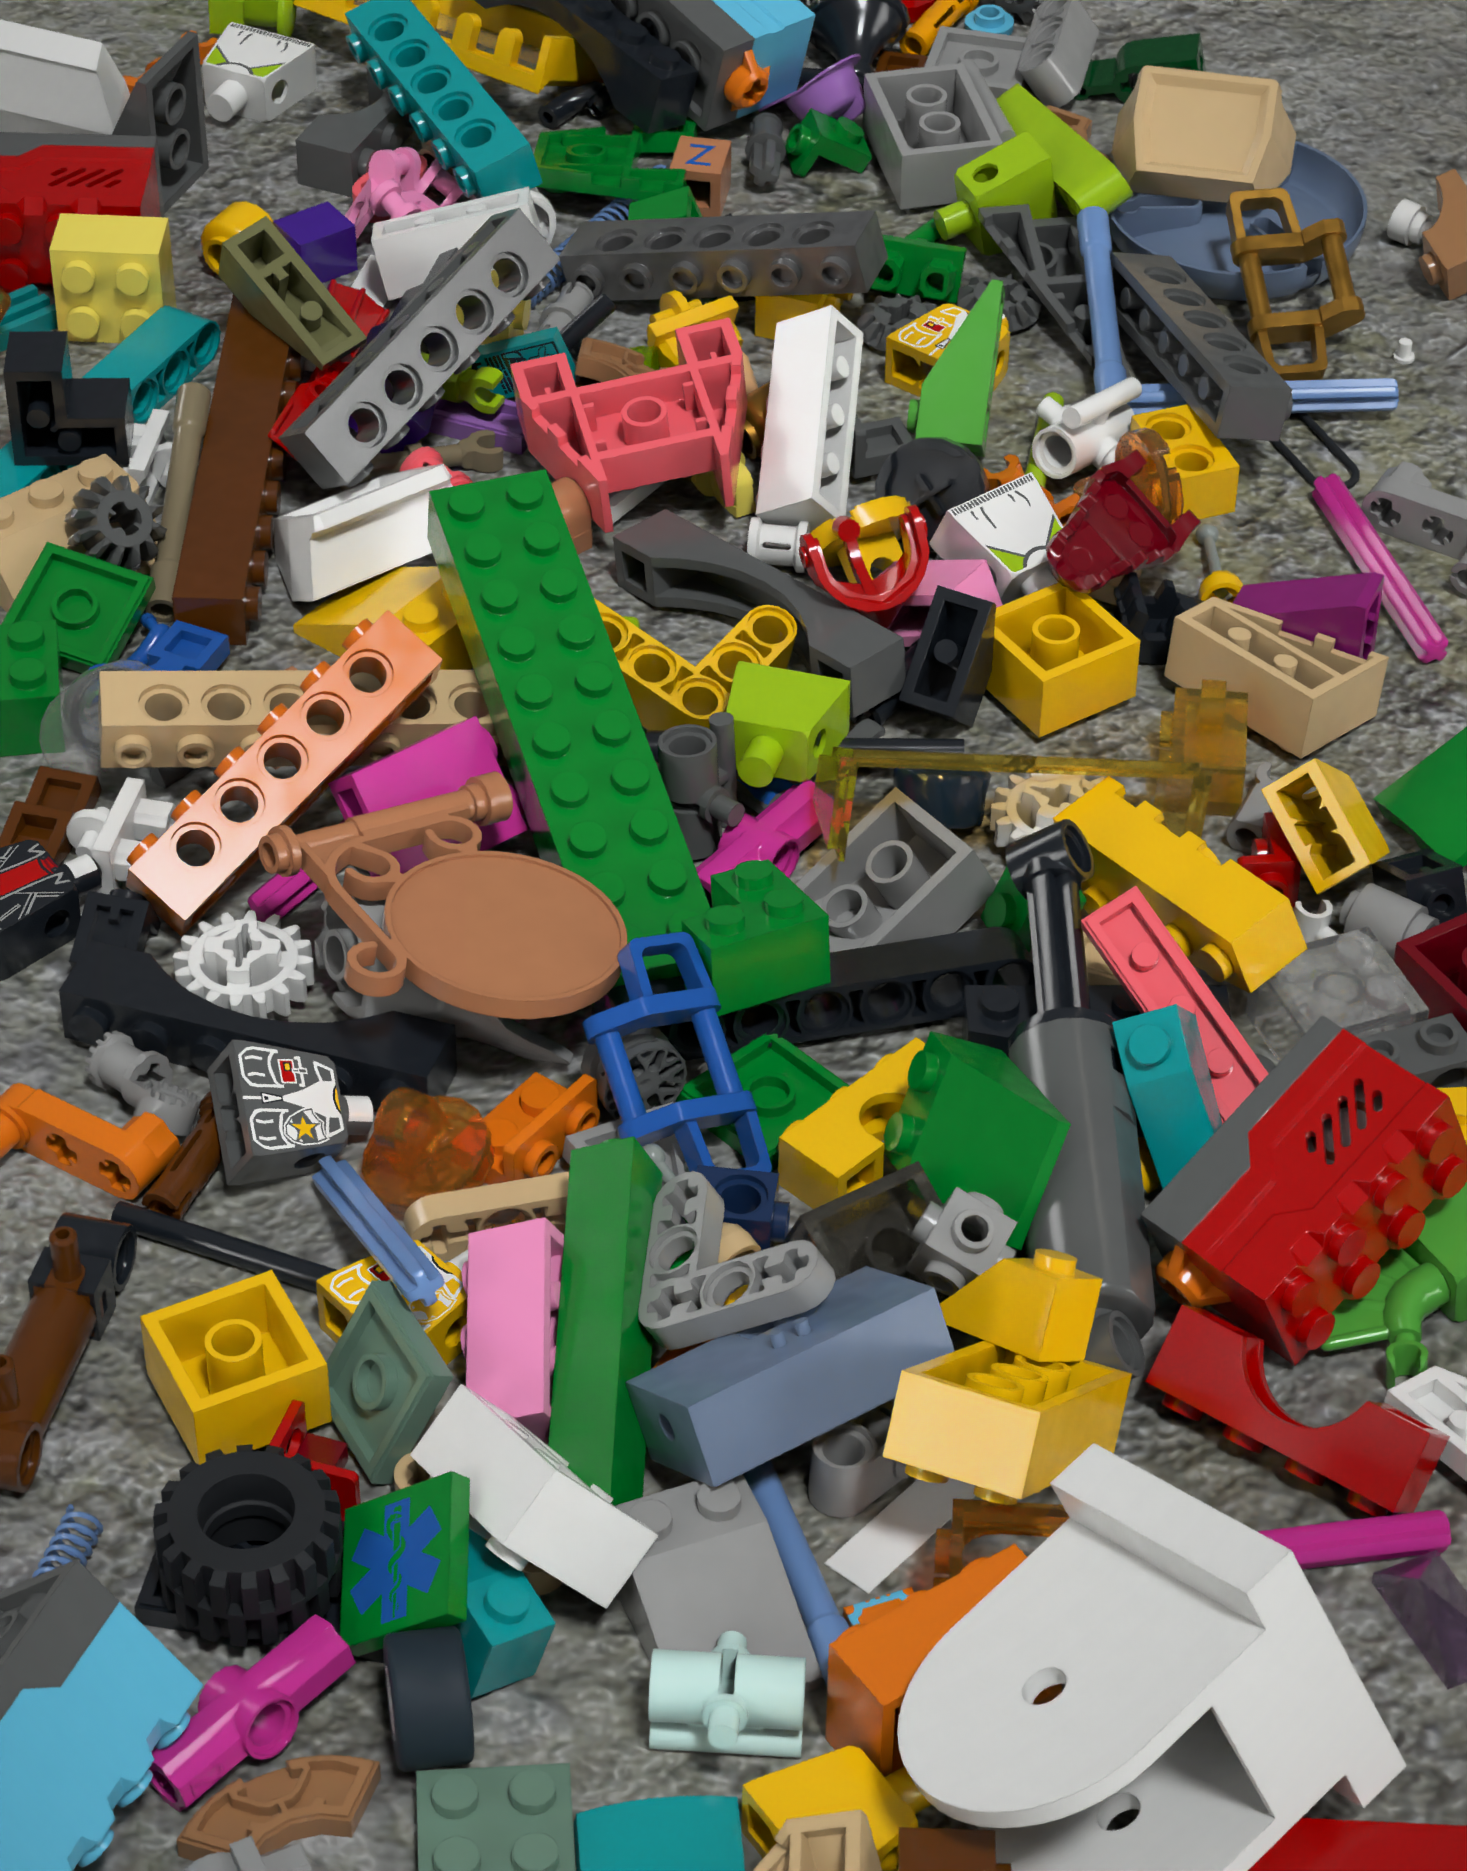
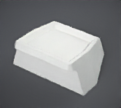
M0 20V132L112 135L130 97V92L126 81L103 43Z
M444 464L418 467L382 475L274 518L275 559L292 601H316L432 553L427 538L429 491L453 486L450 481L452 476Z

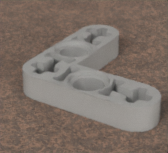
M695 1171L684 1172L673 1177L663 1185L656 1195L653 1204L638 1308L639 1321L661 1347L669 1350L681 1349L804 1313L815 1308L827 1298L833 1289L836 1279L835 1271L815 1245L806 1240L791 1241L718 1263L725 1211L724 1200L702 1173ZM694 1249L691 1256L684 1263L670 1270L676 1259L685 1252ZM749 1284L747 1290L740 1298L729 1305L723 1306L729 1295L738 1288Z

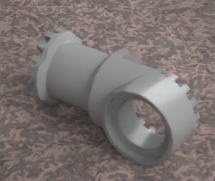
M117 1030L112 1031V1034L106 1032L103 1035L104 1041L99 1039L96 1041L98 1045L96 1048L90 1047L89 1051L93 1053L92 1056H86L85 1062L89 1063V1065L84 1068L89 1073L88 1076L92 1080L91 1083L103 1089L115 1088L122 1092L124 1100L129 1105L135 1107L133 1117L141 1116L144 1112L152 1113L164 1120L174 1135L188 1136L192 1131L201 1098L193 1092L189 1094V1090L185 1088L182 1090L179 1086L171 1084L173 1069L170 1067L169 1059L166 1056L153 1050L141 1051L134 1046L132 1038Z

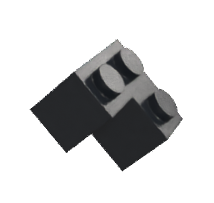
M67 331L9 332L3 374L15 466L79 465L87 459L95 458L102 454H107L118 465H129L134 430L130 378H72Z

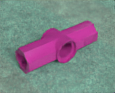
M810 780L800 785H793L758 816L753 817L744 813L738 825L734 827L727 825L719 841L718 850L696 868L710 908H712L711 875L735 869L742 862L768 859L790 878L798 863L800 852L835 823L836 805L829 800L824 787Z
M315 1614L249 1670L238 1665H232L216 1672L205 1684L199 1697L198 1713L190 1719L183 1733L167 1747L160 1750L155 1748L151 1751L154 1761L149 1767V1770L153 1773L150 1784L167 1804L181 1812L248 1755L264 1760L280 1753L289 1744L297 1730L299 1711L356 1664L349 1645L339 1636L331 1623Z

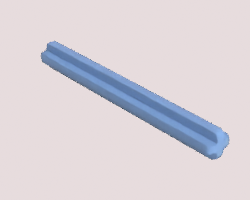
M1393 378L1285 381L1292 388L1293 406L1291 413L1393 411L1397 409L1399 388L1397 381ZM1170 383L1141 384V395L1130 401V407L1135 415L1187 404Z
M331 1155L321 1158L318 1161L321 1170L312 1176L315 1186L407 1301L414 1302L420 1300L425 1307L433 1305L438 1301L435 1291L445 1284L441 1273L346 1159L336 1162Z

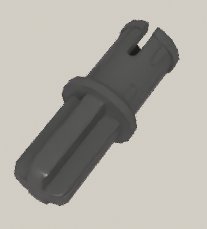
M768 112L754 117V124L751 123L750 125L751 137L747 140L745 147L746 158L750 163L749 172L754 175V183L762 187L766 181L776 183L779 179L780 164L786 154L785 142L781 138L783 133L782 121L775 114Z

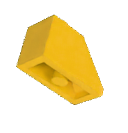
M1036 1249L1034 1258H1003L941 1302L940 1307L946 1325L1034 1361H1084L1103 1279L1076 1269L1078 1259L1072 1255L1055 1250Z

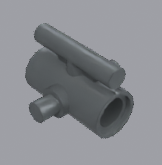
M727 712L712 714L709 717V728L694 724L678 725L665 730L658 739L659 762L656 761L692 860L706 858L717 851L722 836V827H727V825L734 827L741 822L744 816V806L738 802L733 715Z

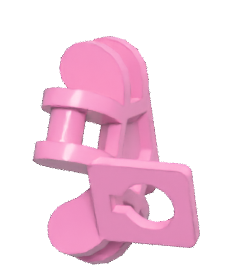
M400 147L394 151L384 149L376 151L372 155L369 162V179L345 214V217L355 225L357 240L374 214L380 217L390 216V219L457 204L464 194L457 184L455 177L442 168L437 158L420 179L421 159L415 149L411 147ZM431 186L446 197L440 206L425 196V193Z

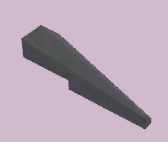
M1029 204L979 208L978 219L1093 369H1095L1084 260L1079 248L1077 216L1032 219ZM1120 341L1122 364L1126 370L1127 378H1129L1130 373Z

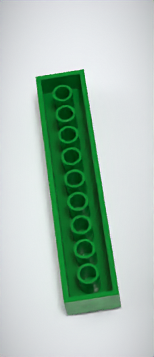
M546 469L429 491L427 538L540 859L576 873L601 890L615 905L624 921L627 931V944L634 938L682 932L681 920L705 914L711 908ZM660 954L643 957L649 981L682 976L675 959L671 955ZM622 972L612 988L625 985Z

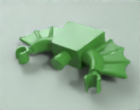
M1467 1182L1452 1198H1445L1444 1200L1433 1199L1422 1213L1426 1217L1425 1226L1420 1236L1412 1245L1404 1249L1400 1248L1399 1250L1389 1249L1377 1262L1381 1268L1379 1279L1366 1296L1355 1300L1344 1299L1331 1313L1335 1317V1325L1329 1338L1320 1346L1322 1350L1333 1351L1389 1340L1390 1345L1386 1349L1385 1384L1388 1389L1395 1386L1396 1377L1401 1375L1416 1376L1428 1369V1350L1420 1343L1422 1339V1321L1438 1309L1452 1321L1463 1322L1467 1320Z

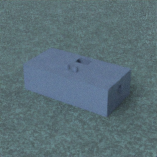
M865 1266L836 1280L827 1298L813 1309L715 1338L626 1381L625 1384L651 1460L715 1488L896 1398L901 1370L946 1355L955 1350L934 1287Z

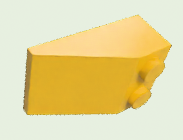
M396 567L336 592L293 624L295 634L341 657L347 651L342 646L344 640L361 621L367 618L374 624L389 610L443 659L440 670H470L473 668L438 567Z

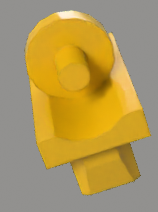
M677 290L664 293L660 298V312L650 315V324H648L646 330L648 338L647 348L640 353L645 357L644 365L650 368L659 365L661 368L679 366L675 329L724 318H730L740 347H742L743 339L734 324L739 306L732 295L702 305L699 299L687 302L686 298Z

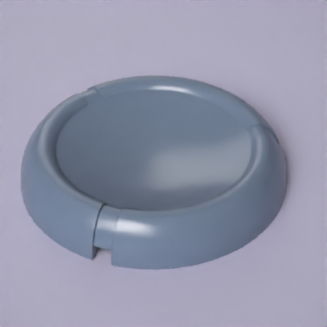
M1295 141L1291 173L1278 188H1283L1289 193L1301 230L1322 219L1339 218L1343 220L1347 233V240L1343 245L1348 261L1358 247L1366 225L1368 207L1364 191L1357 179L1341 163L1316 148ZM1133 192V197L1108 215L1111 236L1122 253L1171 256L1209 298L1247 301L1240 267L1233 264L1230 246L1232 242L1226 215L1227 203ZM1275 210L1241 211L1246 236L1284 233L1279 215ZM1323 254L1304 263L1262 266L1269 299L1295 294L1301 289L1314 287L1329 278Z

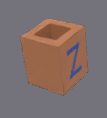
M680 135L669 169H686V186L690 187L702 217L721 216L731 186V141Z

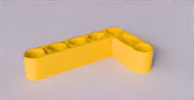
M594 598L640 722L647 730H667L684 724H694L709 728V717L712 714L726 712L738 661L787 669L797 635V623L787 610L773 605L758 606L749 611L694 666Z

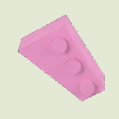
M542 1217L469 1233L468 1261L464 1262L462 1267V1283L467 1295V1324L461 1330L460 1340L462 1352L466 1359V1387L514 1417L544 1443L549 1444L564 1235L548 1219Z

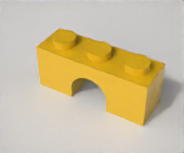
M915 1037L894 1054L889 1053L883 1056L872 1070L850 1086L839 1088L830 1097L828 1102L806 1118L791 1123L779 1137V1185L835 1225H838L879 1194L883 1189L885 1143L882 1140H884L885 1129L890 1117L895 1112L900 1111L909 1087L908 1071L911 1061L917 1052L923 1051L926 1043Z

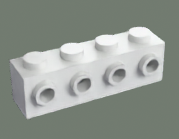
M832 305L776 323L774 349L771 354L772 368L769 396L766 400L767 414L764 442L761 447L762 460L759 488L756 495V516L760 517L766 524L798 526L800 521H809L810 533L830 518L833 520L839 516H846L864 335L861 330Z

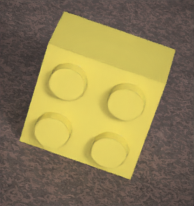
M60 213L49 253L58 331H67L68 341L121 343L161 307L166 305L177 308L168 218Z

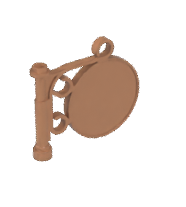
M496 771L470 777L465 785L453 792L350 817L343 823L296 835L287 825L274 826L269 830L268 835L262 836L259 841L260 860L268 873H278L282 877H290L300 872L301 868L324 893L330 907L362 941L352 946L347 952L344 979L349 987L363 995L373 997L390 996L402 988L404 977H406L429 995L470 1012L499 1018L540 1019L565 1015L593 1004L612 989L621 974L617 955L627 945V931L619 911L601 890L576 873L539 858L510 852L480 851L482 832L477 825L487 826L506 821L510 818L513 810L510 787L506 779ZM442 839H452L462 843H448L443 841ZM423 844L422 851L430 860L422 862L404 874L400 873V864L389 853ZM351 865L380 876H365L353 868H346L342 887L336 875L344 867ZM351 896L367 901L386 900L381 929ZM377 958L388 971L373 972L363 967L373 966Z

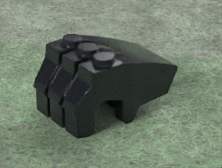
M1136 572L1125 574L1113 592L1117 605L1114 618L1141 641L1139 663L1151 665H1166L1175 616L1204 602L1176 592L1173 581L1168 579L1163 580L1153 596H1143Z

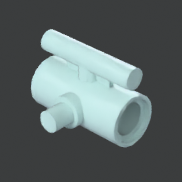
M737 1631L722 1633L718 1638L717 1646L711 1652L654 1648L649 1685L648 1717L649 1721H651L649 1749L801 1758L806 1657L750 1654L747 1650V1639Z

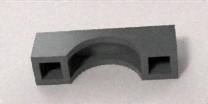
M368 68V107L344 114H319L296 139L298 184L353 198L352 186L368 172L372 155L379 150L390 149L394 151L400 148L414 132L409 114L401 116L397 112L389 97L388 88L380 90L373 81Z

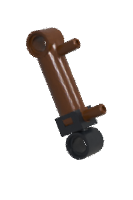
M65 1212L60 1216L54 1230L49 1234L50 1245L49 1247H44L27 1281L30 1296L29 1304L4 1354H0V1489L24 1494L34 1482L42 1456L44 1433L89 1339L101 1340L116 1309L115 1292L122 1291L131 1276L137 1250V1232L132 1224Z

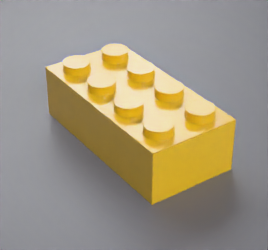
M985 1340L901 1370L882 1457L906 1464L905 1473L913 1478L931 1483H947L949 1478L975 1485L973 1494L983 1500L1004 1505L1017 1504L1018 1499L1021 1500L1034 1493H1040L1042 1489L1051 1486L1050 1483L1093 1443L1114 1454L1132 1373L1088 1360L1037 1362Z

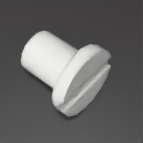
M1402 338L1399 340L1398 350L1393 353V360L1396 363L1407 365L1414 362L1415 355L1411 351L1413 343L1411 339Z

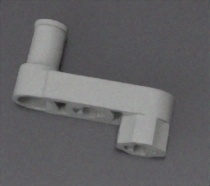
M1401 462L1396 467L1388 468L1365 496L1362 503V511L1375 530L1460 560L1450 571L1453 572L1450 575V581L1459 592L1467 595V500L1432 489L1431 482L1424 476L1421 468L1413 463ZM1442 519L1445 520V521H1444V526H1445V528L1442 527V524H1443V523H1442Z

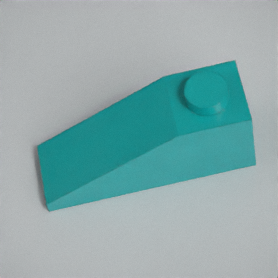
M1177 1004L1112 1022L1127 1088L1163 1189L1222 1126L1196 1015Z
M469 1528L467 1621L452 1626L457 1627L461 1633L467 1664L470 1696L475 1698L535 1675L556 1622L524 1573L510 1566L485 1546L487 1540Z

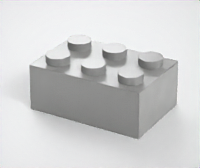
M964 63L864 74L863 98L865 109L862 127L899 208L923 210L933 205L957 202L954 174L957 169L1003 143Z

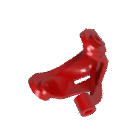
M915 504L905 507L904 514L898 517L904 553L893 567L873 580L866 569L857 542V538L860 535V526L848 516L837 517L832 524V531L835 536L844 542L846 554L857 583L836 581L826 565L818 539L813 538L811 533L800 535V559L814 584L851 610L888 628L906 600L920 585L929 560L927 525L924 516Z

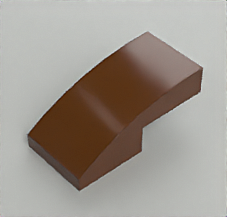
M40 766L26 801H15L0 836V848L25 840L38 841L59 865L73 848L66 835L70 819L80 810L95 808L102 791L98 776Z

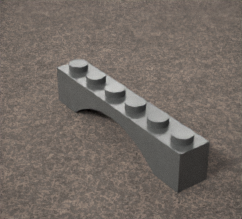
M664 509L613 536L618 586L655 607H680L712 611L743 619L749 611L763 605L778 606L787 610L797 623V635L793 651L803 661L807 672L851 681L850 717L855 718L902 691L906 679L903 637L669 510Z

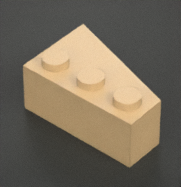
M1211 597L1175 616L1164 676L1187 689L1193 696L1205 700L1231 716L1236 722L1248 726L1276 743L1282 750L1292 753L1300 759L1372 719L1377 714L1389 660L1388 656L1371 651L1366 660L1334 649L1336 638L1318 633L1315 636L1314 642L1281 631L1283 620L1216 597Z

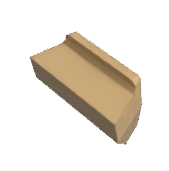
M1146 65L1138 74L1135 88L1118 113L1112 156L1117 169L1127 181L1132 192L1228 203L1230 194L1235 191L1279 187L1291 173L1296 132L1282 105V89L1275 79Z

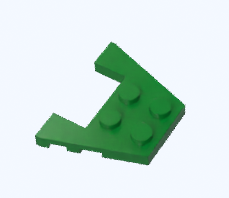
M689 118L686 119L685 125L678 126L677 130L658 131L647 134L636 124H634L632 134L606 135L605 127L540 132L534 157L543 183L536 187L544 188L545 191L551 193L571 191L642 200L686 187V169L637 168L640 153H675L680 135L697 137V124Z

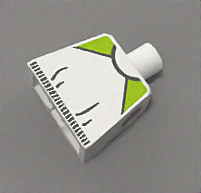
M231 22L226 27L203 61L202 72L206 108L214 119L221 122L230 120L234 115L259 122H269L318 88L315 44Z
M1030 472L947 510L929 544L943 560L986 559L1001 602L1004 605L1023 595L1026 596L1058 583L1052 575L1047 562L1046 546L1053 535L1062 529L1063 526L1037 479Z

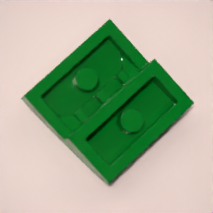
M1467 727L1373 798L1383 816L1412 835L1421 850L1428 848L1462 865V867L1467 865Z

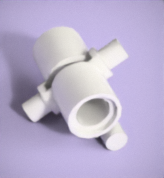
M1129 377L1072 406L1066 405L1063 407L1050 396L1042 400L1036 409V414L1050 424V426L1040 430L1033 440L1032 454L1037 467L1045 475L1053 479H1063L1091 464L1100 469L1105 465L1126 457L1120 450L1124 448L1125 441L1130 438L1131 416L1135 415L1127 403L1141 395V383L1136 378Z

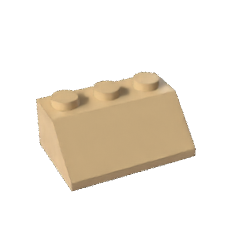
M107 454L87 459L77 466L49 478L35 481L30 486L0 498V607L7 613L47 542L82 554L87 551L83 544L77 547L67 545L68 538L78 531V529L64 522L66 514L72 509H77L72 500L78 491L82 488L90 490L91 482L98 477L106 476L113 483L121 475L129 476L132 492L139 488L137 481ZM119 522L110 523L113 529L121 527ZM155 558L149 562L141 560V567L135 572L144 575L150 574Z

